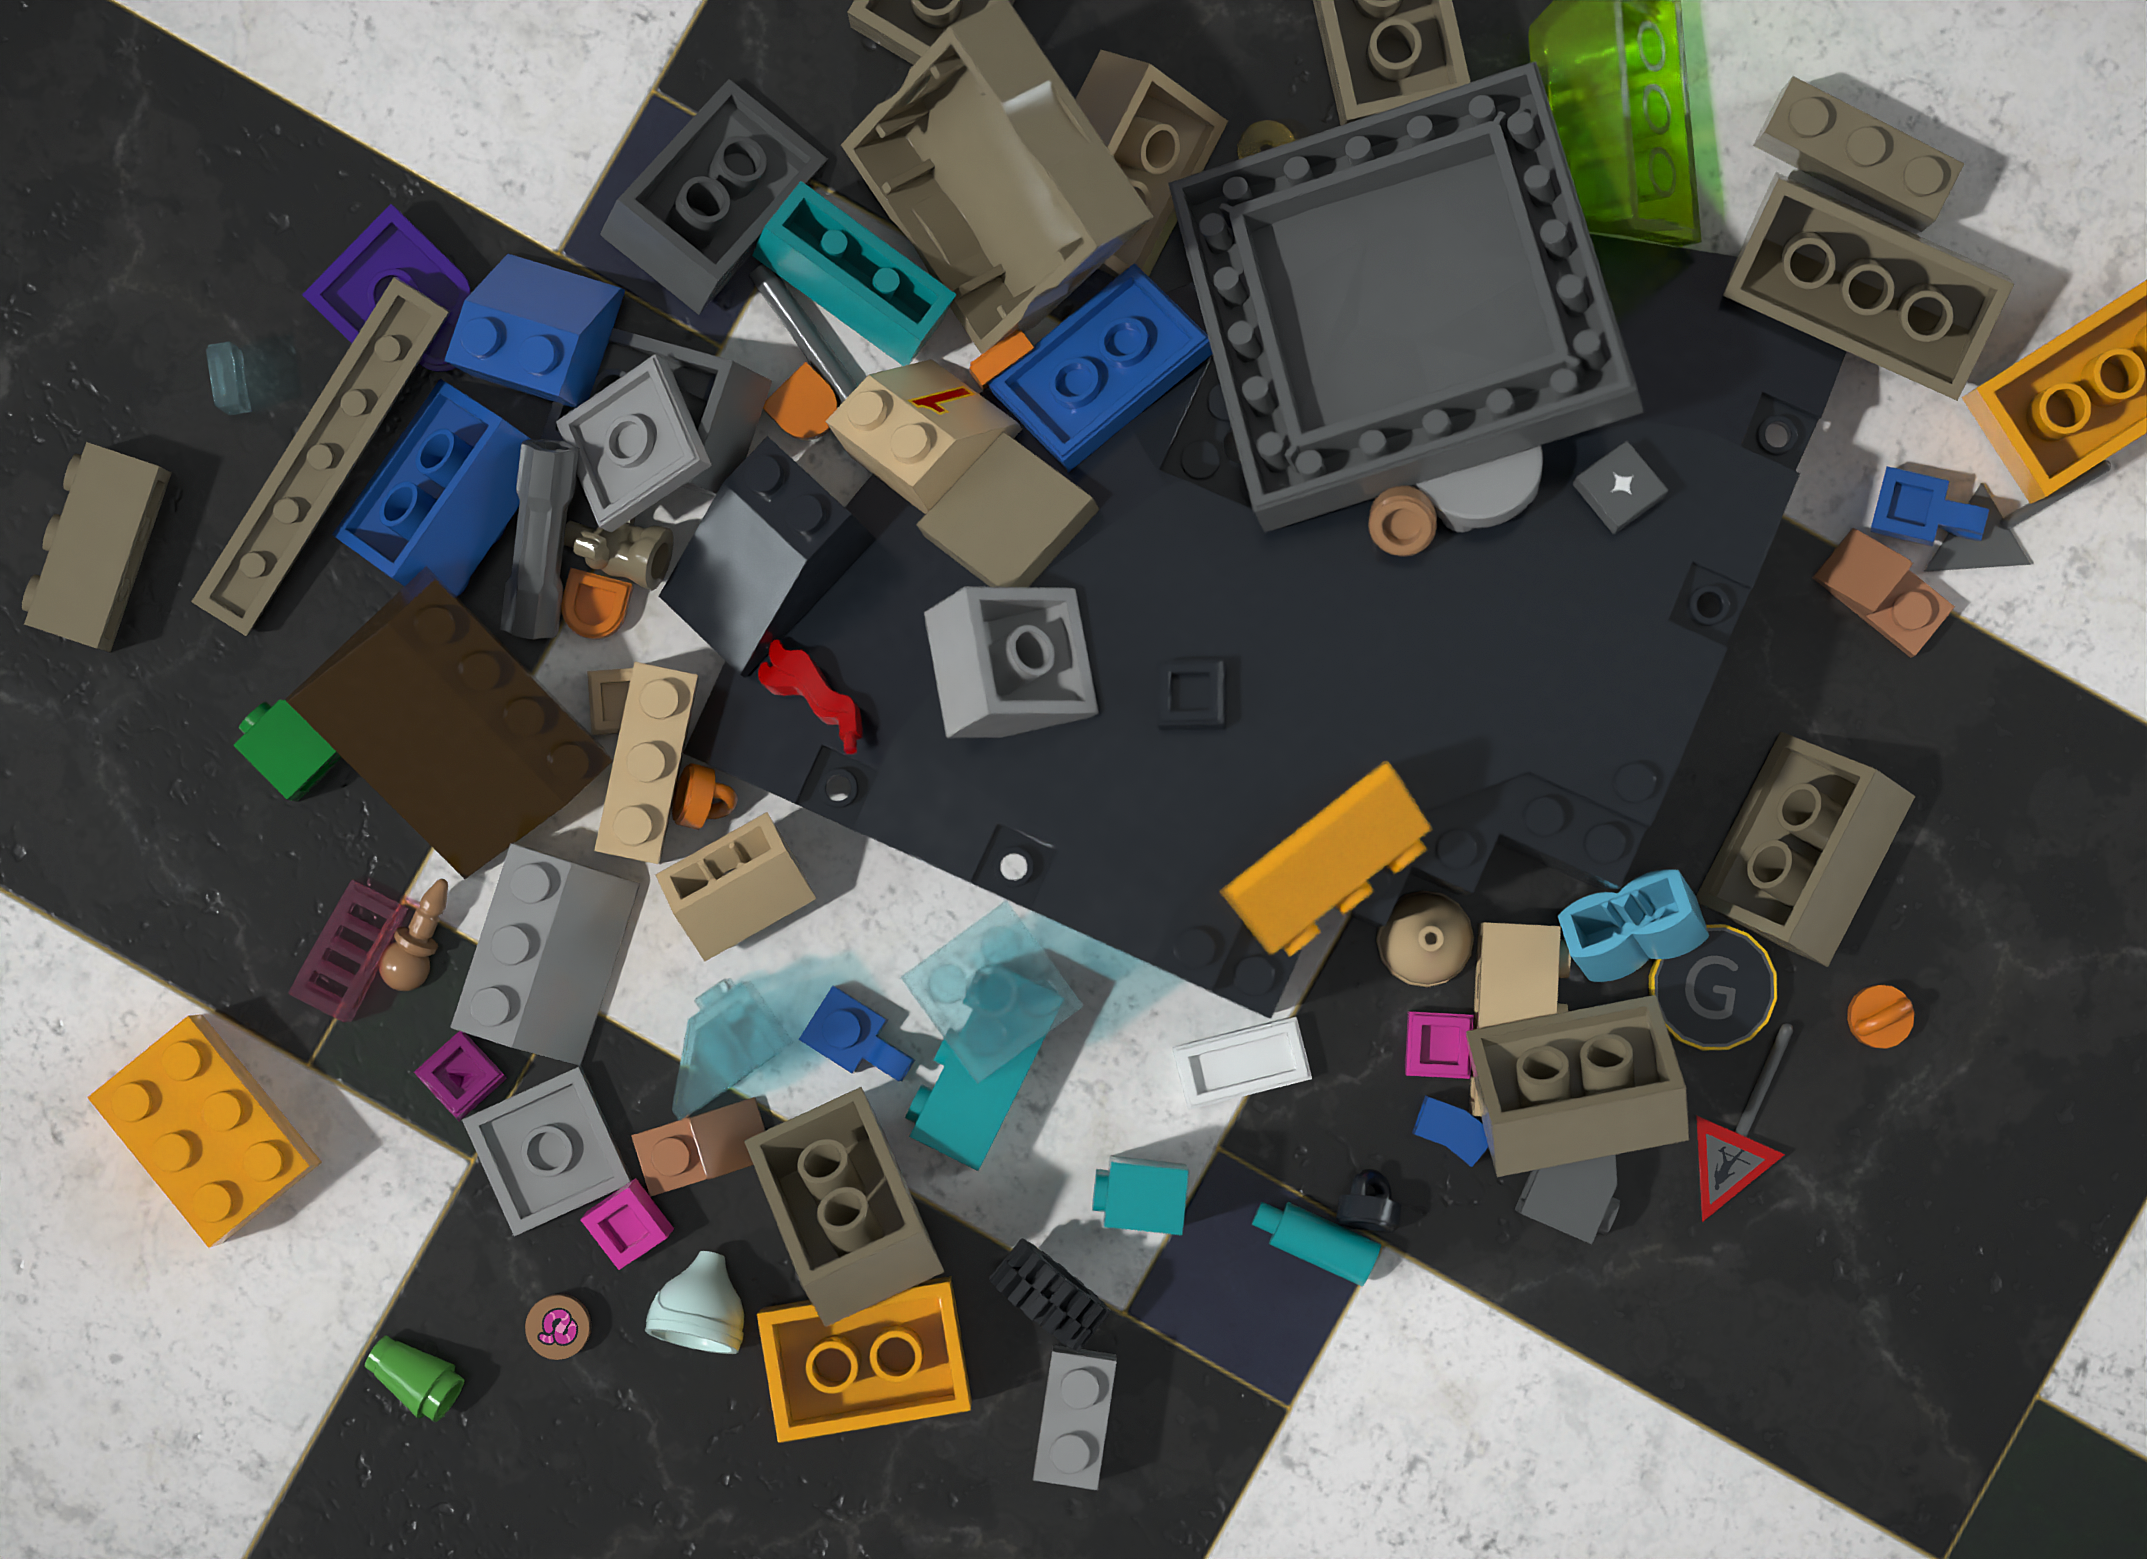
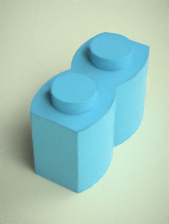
M1666 869L1646 873L1629 882L1619 893L1605 892L1583 897L1570 904L1558 915L1571 957L1589 981L1607 982L1623 978L1642 967L1649 958L1670 959L1684 955L1700 946L1709 937L1697 898L1679 870Z

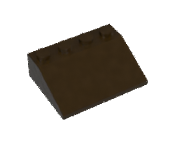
M427 566L285 699L464 879L471 876L509 848L510 843H516L565 807L613 762L603 746Z

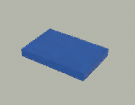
M1134 263L1037 342L1031 352L992 379L988 385L1002 404L1070 472L1213 353L1208 335Z

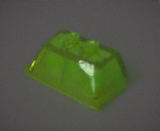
M1553 0L1529 27L1530 61H1536L1588 231L1592 233L1623 235L1677 247L1702 243L1681 0Z

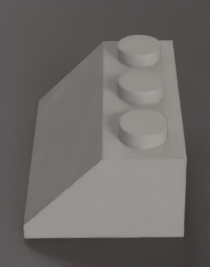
M510 843L450 1028L511 1048L581 1066L640 883L522 845Z

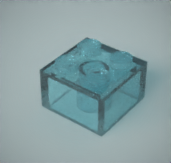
M1007 900L900 977L977 1084L1084 1007Z

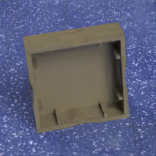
M1001 0L949 26L909 70V74L900 90L893 97L879 103L841 144L890 219L911 242L922 259L929 275L957 294L950 308L981 355L1016 330H1022L1024 333L1038 325L1153 218V215L1008 0Z

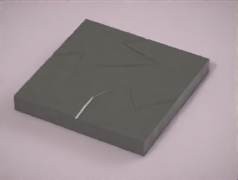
M1536 61L1168 183L1253 510L1264 532L1378 497L1382 492L1393 487H1410L1451 472L1470 468L1644 412Z

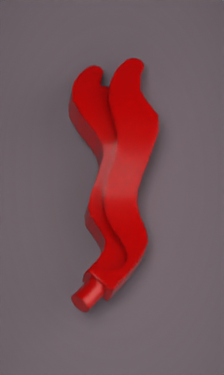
M778 639L771 642L769 657L773 666L771 667L767 662H763L760 665L758 671L759 681L774 695L804 696L813 712L827 725H839V737L844 742V752L847 754L856 753L857 740L862 738V719L857 703L847 695L832 691L816 662L803 650H787Z

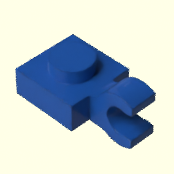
M1887 466L1870 532L1928 546H1933L1937 529L1945 530L1966 539L1981 541L1989 509L1946 500L1949 486L1948 480Z
M836 986L831 987L798 1039L852 1074H855L863 1059H865L895 1080L902 1082L916 1061L879 1037L888 1019Z

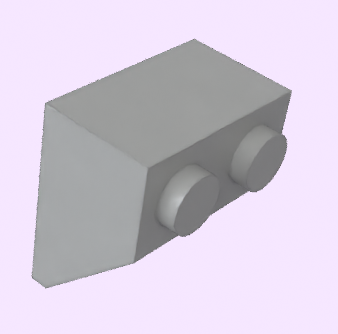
M965 587L924 613L947 738L1006 737L1089 718L1098 713L1075 588Z

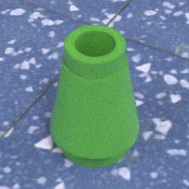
M387 1335L378 1341L365 1362V1368L374 1373V1376L418 1419L426 1416L434 1422L439 1421L452 1407L464 1385V1378L454 1372V1364L402 1342L395 1341Z

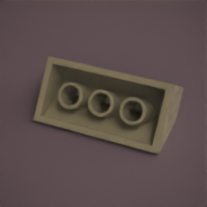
M1776 172L1747 232L1723 296L1958 401L2012 291L2014 283L2009 276Z

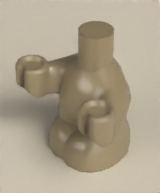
M635 517L613 532L600 527L595 529L569 521L565 527L564 545L574 548L576 555L585 557V562L590 568L601 569L610 576L628 578L637 585L653 591L658 588L668 571L673 552L674 537L672 530L667 527L653 525L645 529L640 526H634Z

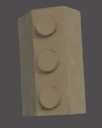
M1780 732L1696 896L1698 904L1785 949L1828 967L1915 796L1877 769Z
M1656 995L1466 1031L1483 1127L1497 1177L1689 1140L1686 1087Z

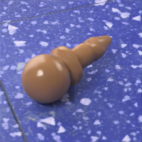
M445 879L437 880L422 896L419 903L420 908L416 909L409 928H397L394 934L396 942L389 945L380 957V975L384 982L395 990H414L421 986L429 975V956L435 954L438 948L437 943L431 937L440 921L439 915L443 914L447 904L448 882Z

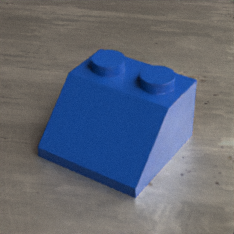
M507 254L465 299L444 361L471 376L577 408L589 400L625 290L614 285Z

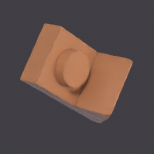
M1855 528L1848 532L1812 577L1910 658L1916 656L1955 607L1909 570L1913 565L1911 560Z
M752 1097L631 1136L651 1197L754 1165L744 1140L766 1131L756 1097Z

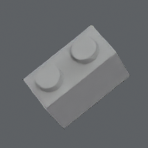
M1053 1345L1034 1466V1481L1097 1490L1117 1362L1116 1354L1084 1349L1077 1352L1069 1347Z

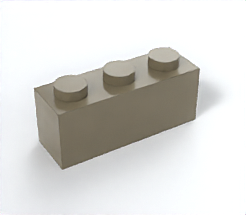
M1795 76L1781 90L1753 144L1754 147L1920 232H1923L1936 221L1964 166V163Z
M88 442L85 444L82 455L74 454L64 477L63 488L69 491L62 515L54 514L45 531L43 550L49 551L41 576L34 574L31 577L23 596L22 609L28 612L25 625L111 652L172 474L171 472L160 466Z

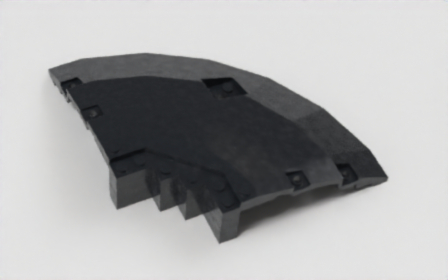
M1590 234L1644 412L1540 445L1542 450V472L1538 494L1519 514L1503 523L1490 527L1473 528L1466 532H1457L1447 528L1442 519L1436 516L1435 533L1428 546L1418 553L1405 556L1394 555L1384 551L1375 543L1370 534V514L1372 505L1377 497L1264 532L1253 510L1242 464L1232 461L1224 451V439L1232 431V426L1213 354L1070 472L993 394L990 387H987L979 394L1021 426L1022 430L1016 435L1014 440L1093 497L1100 509L1028 587L1075 588L1098 713L1089 718L1006 737L947 738L924 613L965 587L990 586L924 537L917 524L926 514L872 474L845 508L876 540L780 640L787 650H803L820 668L832 691L847 695L857 703L862 719V738L857 740V752L854 754L844 752V742L839 737V725H827L813 712L804 696L774 695L759 681L758 671L760 665L763 662H767L771 667L773 666L768 653L745 679L726 661L724 662L683 753L1271 1019L1303 947L1291 956L1283 947L1273 954H1269L1220 891L1375 768L1386 762L1395 772L1431 827L1428 832L1419 838L1426 849L1396 873L1386 864L1369 877L1366 881L1374 890L1344 914L1373 927L1386 926L1409 873L1456 895L1471 894L1474 892L1495 843L1599 890L1621 887L1646 829L1651 827L1718 673L1728 649L1726 647L1748 595L1751 589H1753L1800 476L1796 469L1818 420L1822 418L1847 351L1723 296L1737 256ZM1194 282L1165 292L1207 334ZM1778 424L1786 430L1788 438L1783 447H1774L1767 442L1765 432L1769 425ZM1628 441L1668 489V492L1664 499L1616 534H1613L1573 486V483L1577 476ZM1708 593L1718 599L1720 608L1715 617L1707 618L1698 612L1697 600L1700 595ZM1223 659L1226 665L1225 729L1160 731L1157 726V661ZM835 776H844L850 782L851 791L844 800H832L827 794V783ZM1018 854L1025 859L1027 870L1023 877L1011 880L1003 875L1001 863L1006 856ZM1334 905L1333 907H1331V908H1333V909L1339 911L1335 905Z

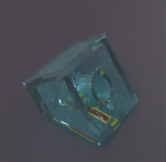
M725 978L694 1000L700 1011L690 1017L687 1022L672 1108L679 1121L699 1111L794 1043L751 980L741 981L735 985L731 978Z

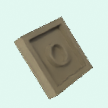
M1002 432L919 521L917 526L924 537L988 586L1028 588L1100 509L1093 497L1005 432Z

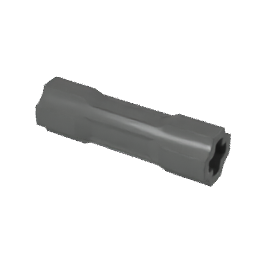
M526 439L521 443L516 487L520 500L512 572L505 583L500 627L501 630L511 633L512 636L538 639L555 638L558 634L563 595L560 570L567 510L575 493L580 448L571 446L568 442L551 439Z

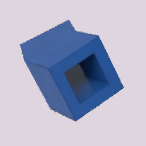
M1425 1096L1412 1133L1446 1146L1469 1166L1473 1167L1489 1147L1483 1124L1464 1109Z

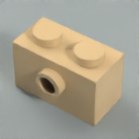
M768 812L655 875L674 916L704 962L816 899L797 859Z

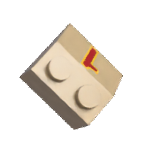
M932 359L869 374L826 420V423L852 459L924 514H927L1002 432H1005L1014 439L1022 430L1018 422Z

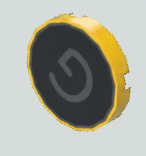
M1725 924L1706 925L1709 937L1700 946L1675 958L1654 960L1648 976L1649 996L1656 995L1667 1031L1677 1041L1700 1050H1729L1751 1040L1768 1023L1777 1000V973L1767 951L1751 935Z

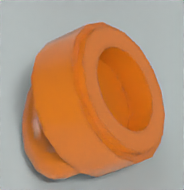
M690 763L683 769L676 786L672 805L673 820L679 826L699 830L704 825L706 819H718L729 815L736 808L738 796L730 786L715 782L716 775L713 768ZM713 798L721 799L718 803H712Z
M1873 985L1863 988L1853 997L1848 1007L1847 1021L1852 1034L1861 1043L1869 1047L1889 1048L1900 1044L1908 1037L1914 1024L1913 1005L1902 991L1892 986Z

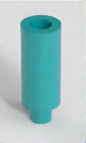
M1261 1202L1251 1224L1272 1234L1269 1241L1270 1245L1361 1287L1366 1283L1381 1249V1244L1290 1202H1287L1283 1211L1265 1202Z

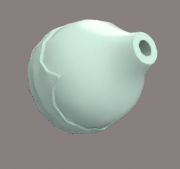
M700 1251L695 1261L686 1270L667 1282L658 1291L646 1318L645 1332L660 1340L692 1349L722 1354L738 1353L740 1344L743 1341L744 1311L741 1299L729 1279L725 1257L709 1251Z

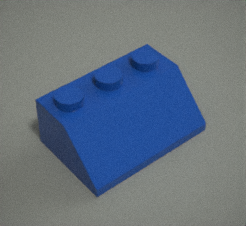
M440 379L332 535L403 586H406L427 566L456 596H459L467 587L470 576L490 547L501 538L507 523L519 507L520 500L516 487L521 443L530 438L495 413Z

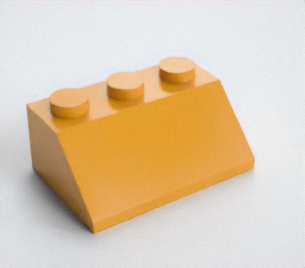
M1386 762L1375 768L1220 892L1269 954H1273L1283 947L1291 956L1321 932L1314 921L1335 905L1343 915L1369 895L1374 889L1366 880L1383 866L1388 864L1392 871L1396 873L1421 854L1426 848L1419 838L1428 832L1431 827L1395 772Z

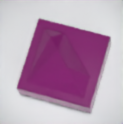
M462 1031L455 1034L414 1071L415 1075L459 1122L507 1079L472 1039Z

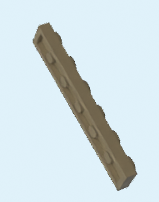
M398 277L392 279L193 598L192 603L243 635L247 636L251 633L451 313L450 310Z

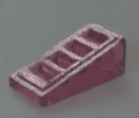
M351 879L301 967L288 994L342 1022H352L379 969V962L385 950L392 944L394 934L397 928L401 927L410 908ZM356 903L387 919L381 930L351 915ZM346 927L374 941L369 952L340 938L339 935L342 929ZM334 950L361 964L356 975L327 961L331 951ZM320 973L348 987L343 998L315 984Z

